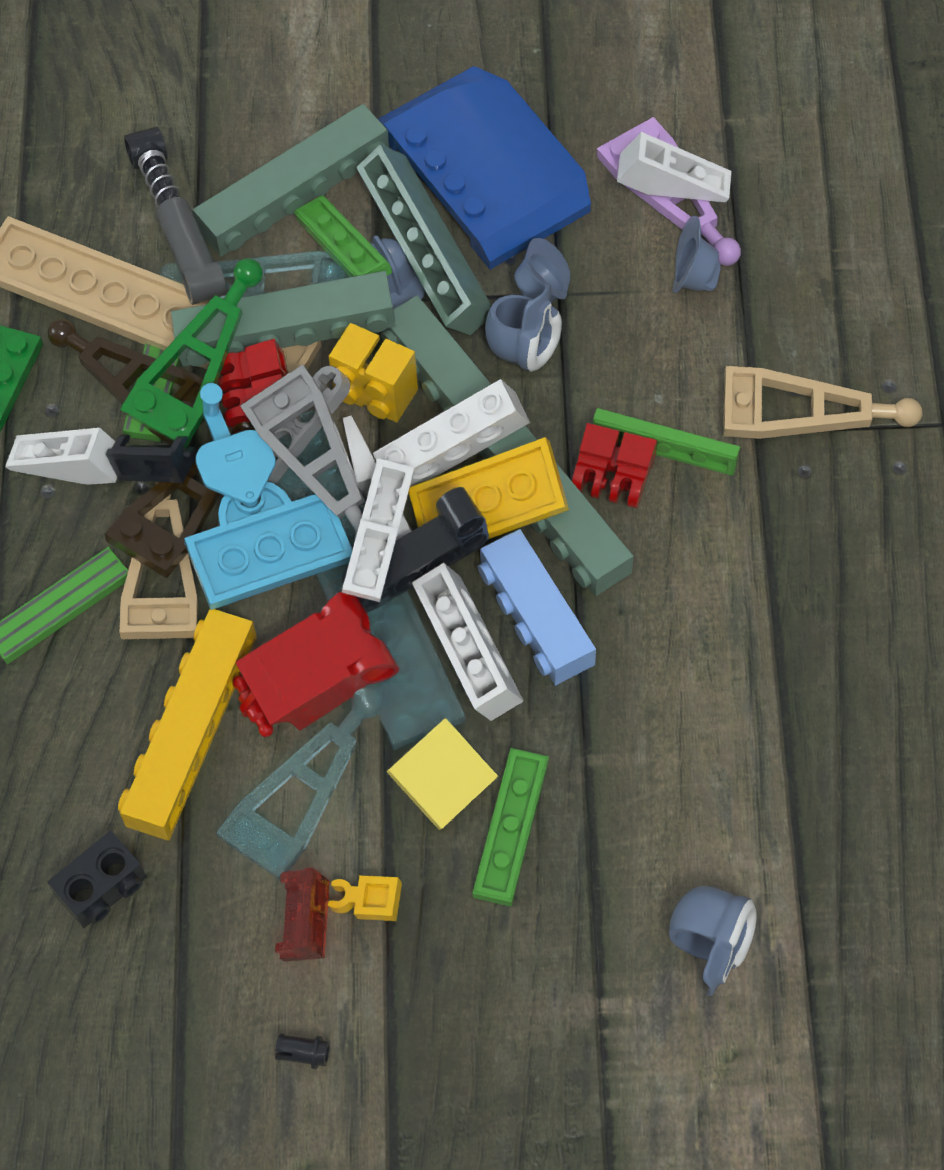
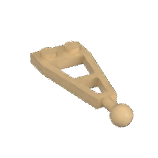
M726 366L724 372L723 436L761 439L870 427L872 418L894 419L903 427H912L922 418V407L918 401L912 398H903L896 404L872 403L871 393L764 368ZM762 385L811 396V417L762 422ZM824 400L859 407V412L824 415Z
M171 494L143 516L153 523L156 522L157 517H170L173 534L180 538L184 531L177 499L171 500ZM189 554L179 563L186 597L136 598L144 564L134 558L131 559L121 596L119 630L121 639L194 638V632L198 624V599Z

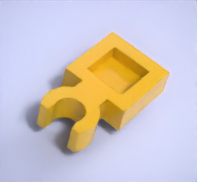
M360 875L358 886H351L349 882L343 879H336L331 882V886L335 891L345 892L342 900L328 901V906L333 912L342 914L354 908L353 914L357 919L397 920L402 882L398 877Z

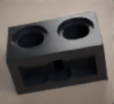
M110 830L47 881L56 898L84 929L90 923L96 924L103 920L109 914L111 906L122 897L128 898L136 893L146 875L138 860ZM120 863L125 865L122 872L117 875L110 876L106 874L109 867L114 864ZM84 889L93 890L91 897L86 901H75V897L80 891Z

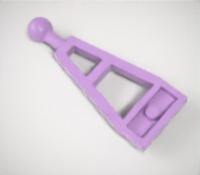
M654 117L597 148V158L616 180L620 153L641 132L678 147L674 139ZM626 186L682 230L686 222L691 218L675 205L686 198L647 195ZM691 199L701 216L699 217L701 235L718 250L720 264L730 266L736 263L741 255V248L738 242L732 238H724L715 227L717 226L718 217L709 201Z

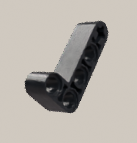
M457 487L446 492L437 501L436 509L438 516L396 540L380 602L358 597L366 612L373 611L414 587L412 582L439 565L445 563L449 567L475 552L486 543L489 538L486 520L464 487ZM347 571L342 576L343 583L345 581Z

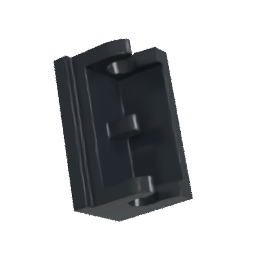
M122 434L117 438L112 448L108 449L105 453L119 481L183 483L196 460L197 450L195 447H188L186 450H183V446L188 440L187 436H178L171 448H159L156 446L139 447L138 445L126 447L130 440V435Z

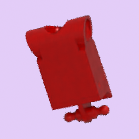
M341 591L327 602L321 613L312 614L235 662L242 675L236 676L232 683L233 687L240 694L238 698L241 704L239 710L243 717H248L250 722L256 723L261 736L269 737L273 734V725L280 722H289L299 731L303 730L364 690L366 685L379 683L393 677L398 673L399 666L386 644L371 635L368 614L358 597L342 593Z

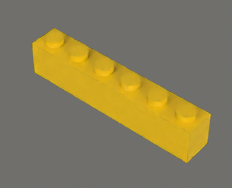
M209 609L205 620L201 619L198 622L194 632V646L190 653L186 652L182 657L179 666V674L181 675L176 686H171L165 696L164 707L166 709L161 720H155L149 734V741L151 743L146 754H140L134 767V776L136 777L130 789L126 788L120 797L118 811H120L125 827L170 841L235 690L232 683L233 679L241 675L235 662L251 652L257 639L253 621L216 609Z

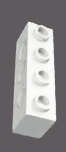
M500 379L373 452L376 462L377 458L414 467L411 487L433 479L526 426L530 421L516 392Z
M443 563L412 582L474 709L492 721L522 703L524 700L462 578Z

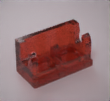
M314 868L281 873L280 882L285 883V889L287 890L283 942L275 944V953H280L279 959L284 962L325 958L330 880Z

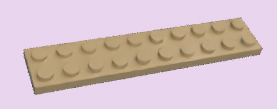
M7 216L0 227L1 288L144 345L147 343L165 350L174 341L171 311L206 305L210 301L207 300L192 305L184 285L12 217ZM321 341L308 346L296 345L282 348L285 354L288 374L302 364L308 370L321 347ZM207 362L206 364L199 367L208 369L210 362Z

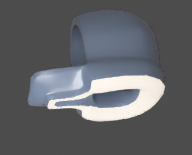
M546 283L543 293L535 299L521 295H508L499 298L493 303L488 311L485 323V337L494 355L501 360L517 364L524 371L528 372L540 369L551 358L558 345L562 329L559 311L551 305V285Z
M703 885L691 889L680 898L670 920L669 937L678 948L686 953L708 960L703 973V981L709 987L707 996H712L718 986L725 983L730 970L740 966L745 960L754 936L757 914L752 899L746 896H737L715 886Z

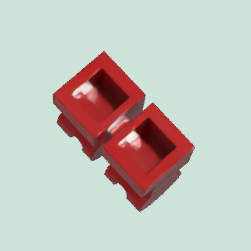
M275 339L245 347V351L227 354L220 373L223 376L218 380L220 388L226 392L222 396V405L229 409L224 414L227 426L233 428L239 423L250 422L241 405L288 374L284 351Z
M587 423L573 474V484L582 493L585 484L593 482L591 497L599 499L602 490L607 485V471L615 472L614 479L610 481L609 502L617 504L620 494L623 491H628L627 506L637 509L650 469H652L656 458L657 440L625 432L619 447L618 430Z

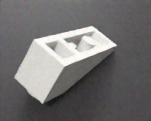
M641 132L620 153L617 182L647 195L726 202L730 194L731 171Z
M101 428L17 435L5 467L10 471L86 485L115 483L117 476L105 454L108 449L112 448L115 441Z

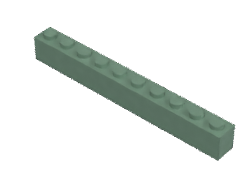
M418 295L394 309L397 327L385 329L381 333V338L383 342L385 339H388L415 351L417 378L422 383L425 395L431 402L437 401L443 408L442 412L491 385ZM524 426L478 453L485 460L537 439ZM556 463L569 510L537 521L531 525L536 532H543L550 540L551 549L557 558L561 561L565 559L573 568L572 573L578 584L582 588L588 587L596 597L632 573L634 556Z

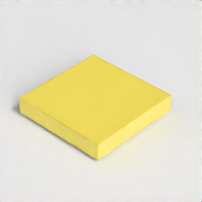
M446 718L386 771L438 830L444 828L498 777Z

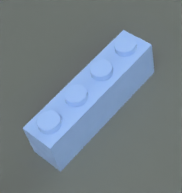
M521 529L481 548V564L478 565V571L485 584H492L498 593L496 599L502 612L505 615L511 614L517 623L514 627L524 646L530 644L536 655L533 658L539 672L543 676L549 675L556 686L593 667L596 659V648Z

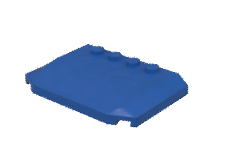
M473 66L378 118L388 130L389 147L395 151L399 150L400 153L407 157L413 169L470 237L471 248L489 270L527 249L533 238L544 239L591 212V201L585 171L510 83L494 74Z

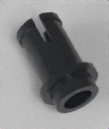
M280 1033L276 1043L275 1051L277 1052L275 1059L311 1064L312 1069H317L318 1066L325 1067L329 1058L330 1042L323 1041L322 1036L309 1039Z

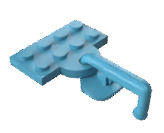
M215 383L205 384L201 388L200 396L203 405V416L213 441L203 445L198 450L196 465L204 485L208 489L225 496L221 500L218 511L219 526L184 538V543L210 610L349 563L353 549L340 519L316 494L292 502L283 489L272 482H267L276 465L272 449L258 435L257 431L246 430L230 435L219 408V402L223 396L222 389Z

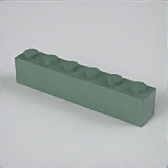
M364 104L358 106L195 207L193 214L203 237L220 257L229 251L237 250L245 241L258 233L267 231L274 223L287 215L294 214L293 211L315 197L326 194L331 187L342 180L353 177L358 171L356 167L380 144L389 148L388 130Z
M380 144L356 168L445 326L472 335L486 322L488 311L492 305L407 157Z
M386 271L241 298L236 307L240 308L243 314L228 354L245 351V347L275 339L281 348L296 345L308 346L317 341L333 338L340 339L350 323L370 332H381L387 328L397 327ZM206 305L171 311L174 339ZM218 313L196 338L215 349L227 316ZM187 348L179 356L183 367L190 365L202 366L210 362Z

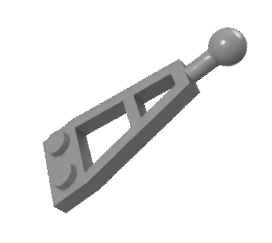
M302 364L242 404L241 408L258 435L338 518L346 515L355 531L358 532L363 515L358 506L365 501L327 400L307 368ZM315 405L331 449L304 467L273 433ZM336 464L339 467L349 493L339 501L316 479V477Z

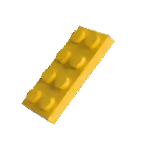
M546 437L411 486L409 489L417 525L420 527L438 516L436 503L446 492L457 487H464L486 520L489 533L488 539L569 510L552 447Z

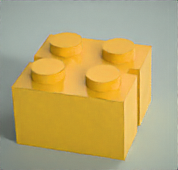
M350 323L329 355L330 366L339 369L350 381L349 393L342 402L349 405L356 404L361 407L366 405L368 411L373 416L379 419L387 418L398 423L418 391L415 351L385 339L370 364H368L366 360L380 340L379 335Z

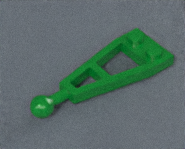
M242 259L235 265L233 271L235 281L224 299L215 295L139 377L120 408L124 414L172 441H175L178 436H187V443L183 446L186 448L204 419L200 396L201 388L207 383L217 384L243 314L241 309L236 306L247 288L258 285L262 279V267L254 259ZM218 313L227 316L214 349L196 337ZM186 348L210 361L193 408L153 386Z

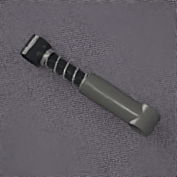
M156 126L124 135L125 147L133 169L139 168L145 176L147 186L150 187L151 196L155 198L156 216L181 272L184 288L190 303L193 305L211 300L215 295L218 297L226 295L227 289L220 265L217 260H213L188 201L178 197L179 189L173 186V176L168 175L170 168L165 164L168 159L167 150L159 127Z

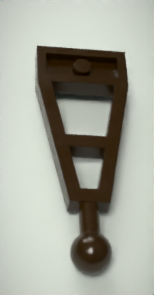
M57 319L48 328L50 342L61 348L70 346L81 353L79 355L81 365L122 405L130 394L127 389L156 360L153 357L98 336L90 343L79 336L73 323L66 319ZM104 355L125 363L127 366L114 378L98 360ZM171 365L160 378L181 385L182 387L173 397L193 408L203 378L195 373ZM145 426L151 433L172 446L174 441Z
M242 422L232 428L233 431L230 435L246 430H256L251 422ZM195 460L183 483L159 482L128 506L106 531V542L163 577L168 578L188 554L184 538L200 533L220 493L208 489L191 478L199 472ZM176 489L199 501L180 538L143 517Z

